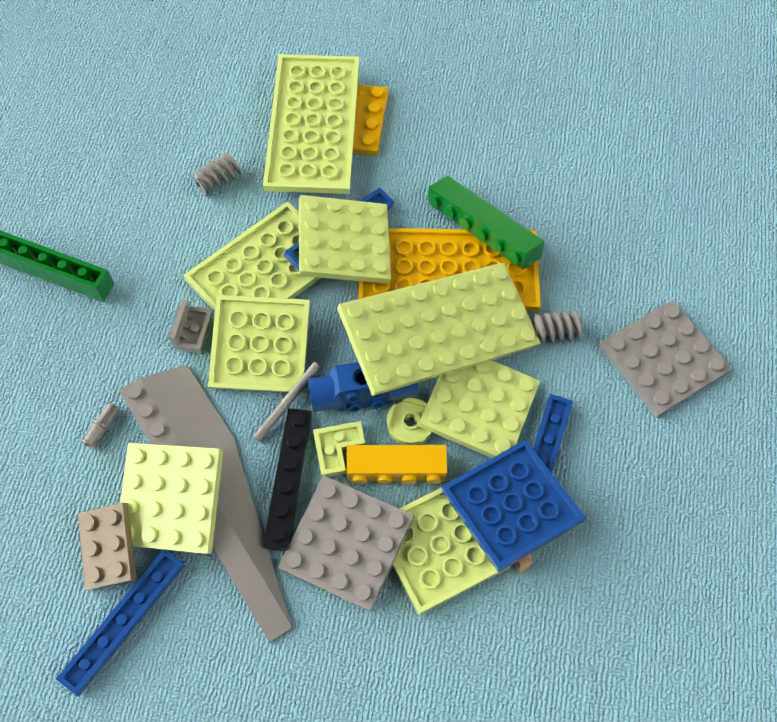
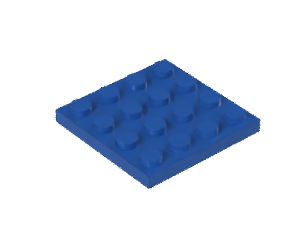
M526 439L442 486L443 494L498 573L583 523L586 518Z

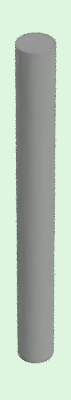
M312 363L253 435L255 439L259 442L262 441L309 383L308 379L313 378L321 369L317 363Z

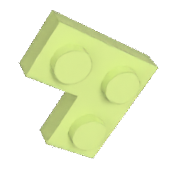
M361 421L313 430L321 476L331 477L346 474L342 451L347 450V445H365Z

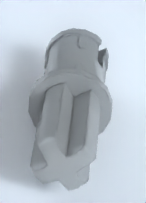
M108 403L97 420L92 421V426L81 442L87 447L95 449L105 432H109L110 429L108 427L119 412V408L112 403Z

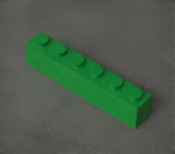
M448 175L429 186L428 203L433 208H436L446 215L447 218L453 220L463 229L487 244L495 252L504 256L512 264L524 270L542 257L544 240Z
M0 230L1 264L104 302L113 288L114 282L108 270Z

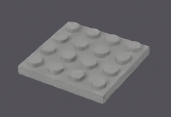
M673 300L599 344V348L656 418L724 377L732 370L729 364Z
M323 476L289 543V549L285 551L278 568L371 612L415 516Z

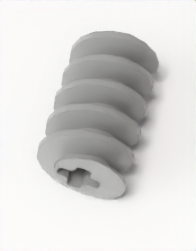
M227 152L222 154V158L216 157L215 162L209 161L208 167L203 165L200 168L201 171L197 169L193 172L194 182L204 196H207V188L214 192L213 184H216L219 188L222 187L221 179L228 183V175L235 179V171L241 175L238 163Z
M565 311L560 316L557 312L552 313L551 317L548 313H544L542 318L539 314L533 316L532 325L536 331V336H540L542 343L545 342L546 336H549L551 342H554L556 335L559 336L560 341H563L565 334L568 335L569 340H573L574 333L577 334L579 340L582 339V321L576 311H571L570 314Z

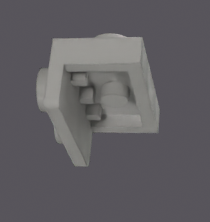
M183 299L181 306H178L176 309L175 324L169 330V340H171L174 349L201 354L214 315L213 310L190 306L189 301Z

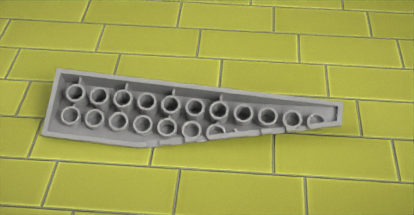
M188 365L139 378L119 390L120 394L150 444L224 450L213 549L268 641L271 643L293 629L269 550L263 549L262 546L264 534L234 437Z

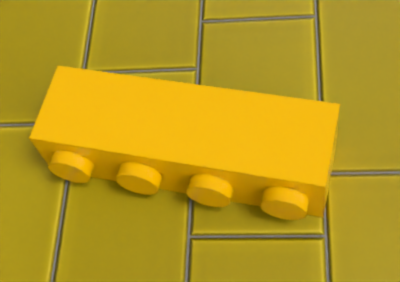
M347 445V481L353 484L363 485L367 482H377L381 485H387L392 482H402L403 484L411 485L417 482H427L434 485L446 481V445Z

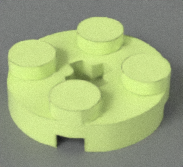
M416 398L403 399V402H399L397 405L395 403L387 414L389 436L402 445H423L432 435L431 431L418 427L427 404ZM410 417H413L414 422L417 424L409 427L407 423H404V420H409Z

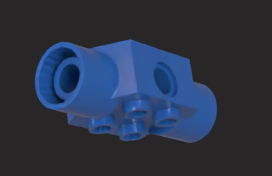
M359 362L336 365L326 376L308 379L313 412L338 409L342 412H357L362 408L369 407L378 409L390 404L395 399L418 396L417 383L372 396Z

